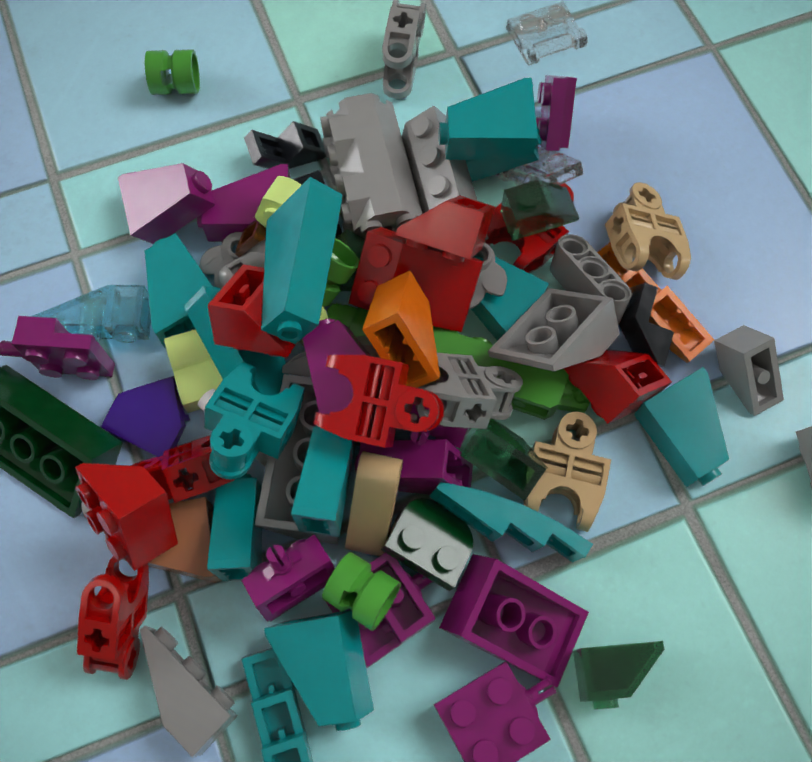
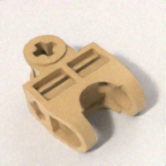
M642 182L635 183L630 188V195L624 202L616 205L613 209V215L605 223L612 250L619 264L624 269L639 271L649 260L665 278L678 280L686 273L691 260L689 242L680 218L665 214L662 199L654 188ZM677 255L678 263L674 269L673 258Z
M582 412L568 413L556 427L551 445L535 441L530 451L523 491V505L537 512L542 500L546 499V496L550 494L566 496L573 505L574 515H577L576 529L588 532L605 496L611 459L592 455L597 428L590 416ZM570 429L576 431V437L579 438L578 441L572 439V433L569 432Z

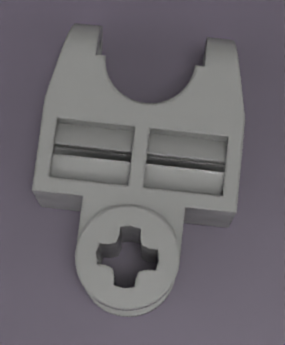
M393 0L390 7L382 55L385 63L383 91L391 98L401 99L411 93L418 61L420 37L423 35L426 3H420V6L401 4L399 0ZM394 79H400L406 85L401 89H394L389 86V82Z
M437 353L440 378L419 388L435 393L442 400L444 417L439 425L487 429L490 418L505 420L511 416L513 410L511 402L515 392H518L523 384L520 375L511 369L501 366H478L471 355ZM422 399L420 405H415L420 417H428L429 410L424 409Z

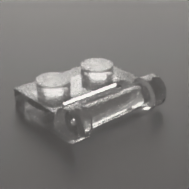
M563 1L507 20L506 29L527 65L538 63L540 58L573 47L577 50L587 46L588 39L585 30L579 28Z
M538 147L539 160L496 175L503 181H513L523 186L527 193L536 196L582 175L583 169L581 161L569 157L564 153L546 151L543 147Z

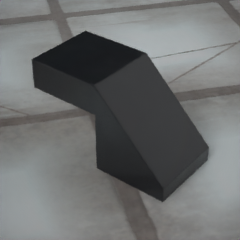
M295 121L278 138L255 130H251L244 137L253 165L267 169L279 164H288L289 169L322 160L326 157L324 144L318 129Z
M648 283L630 287L632 295L619 326L632 352L648 353L659 367H665L674 332L649 322L658 287Z

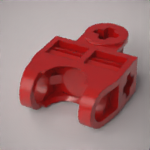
M549 182L530 198L520 188H517L494 209L487 232L488 239L484 242L488 245L492 243L495 245L503 241L515 244L519 248L521 255L515 260L513 266L523 271L532 273L542 267L554 256L560 237L569 233V230L563 225L568 219L569 209L574 201L572 189L562 182Z
M328 355L325 367L338 369V374L345 376L350 381L353 388V396L349 405L341 411H330V414L316 412L313 424L344 439L388 448L393 447L396 428L412 432H428L435 429L444 417V405L435 393L406 386L410 365L368 355ZM423 399V406L429 408L428 417H420L419 422H417L418 415L411 413L412 406L420 405Z
M211 435L165 450L163 456L146 459L131 465L143 466L166 491L168 500L173 498L174 503L235 480L221 478L212 471L209 463L212 451L210 446Z
M113 556L108 562L105 574L95 576L83 589L78 618L77 655L84 656L83 669L85 673L94 674L97 670L116 673L120 679L128 680L132 676L140 650L139 627L147 617L148 563L137 569L136 576L130 577L121 573L119 561ZM102 586L99 593L95 596L94 588Z

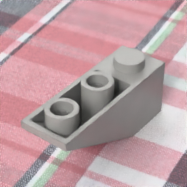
M144 625L140 629L162 724L191 757L201 756L237 717L231 709L235 702L220 686L217 685L212 689L202 679L206 671L191 656L184 660L174 650L178 642L163 627L156 631L154 628Z

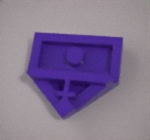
M174 376L118 393L101 428L157 457L163 456L165 450L176 447L186 427L185 422L190 421V418L184 412Z

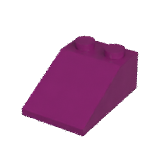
M472 554L439 628L540 680L548 677L552 682L551 685L558 688L589 612L496 558Z

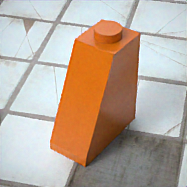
M405 272L378 285L362 328L363 332L380 358L410 365L406 386L419 388L440 378L430 305L412 272Z

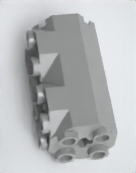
M373 93L346 97L339 103L340 109L334 115L333 110H331L326 116L320 117L324 136V150L326 158H329L330 162L329 169L332 184L336 187V191L342 194L340 214H342L344 221L342 224L347 244L354 242L355 246L362 247V249L367 231L382 227L396 232L399 226L422 214L393 103L386 100V104L380 102L379 96Z

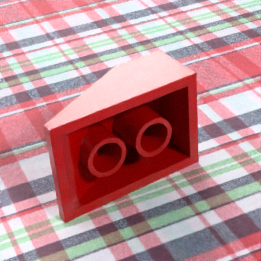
M382 227L367 231L348 303L369 310L378 285L411 271L429 301L432 325L462 332L484 261L473 257L471 259L465 258L464 262L453 261L441 255L443 250L428 246L427 250H420L406 245V238L397 236L394 231Z

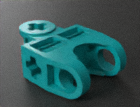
M243 362L223 379L205 406L204 428L212 431L210 436L212 451L209 462L212 471L224 479H237L249 471L259 452L278 459L295 430L304 398L305 387L294 383L290 389L285 388L278 394L265 395L256 391L252 386L256 375L255 366Z

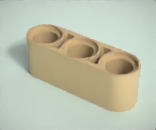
M362 451L356 472L345 549L374 556H381L385 553L381 548L391 529L403 464L402 459Z

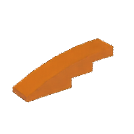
M610 242L597 252L629 288L642 283L658 287L649 322L674 332L669 350L688 363L714 341V338L668 285L661 290L643 268L639 271L624 269L619 264Z

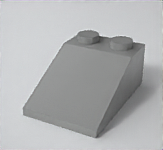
M549 288L488 350L489 356L550 371H557L600 357L620 335L613 298Z

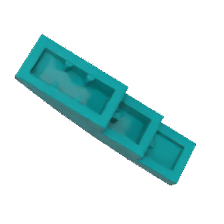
M440 482L429 496L492 542L506 533L531 552L547 544L572 563L585 558L593 546V543L558 521L520 503L482 490Z
M269 648L243 657L241 660L252 697L251 706L262 743L261 753L264 762H313L293 682L274 650Z

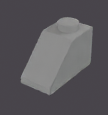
M743 325L714 340L720 372L750 414L755 416L784 400L775 339Z

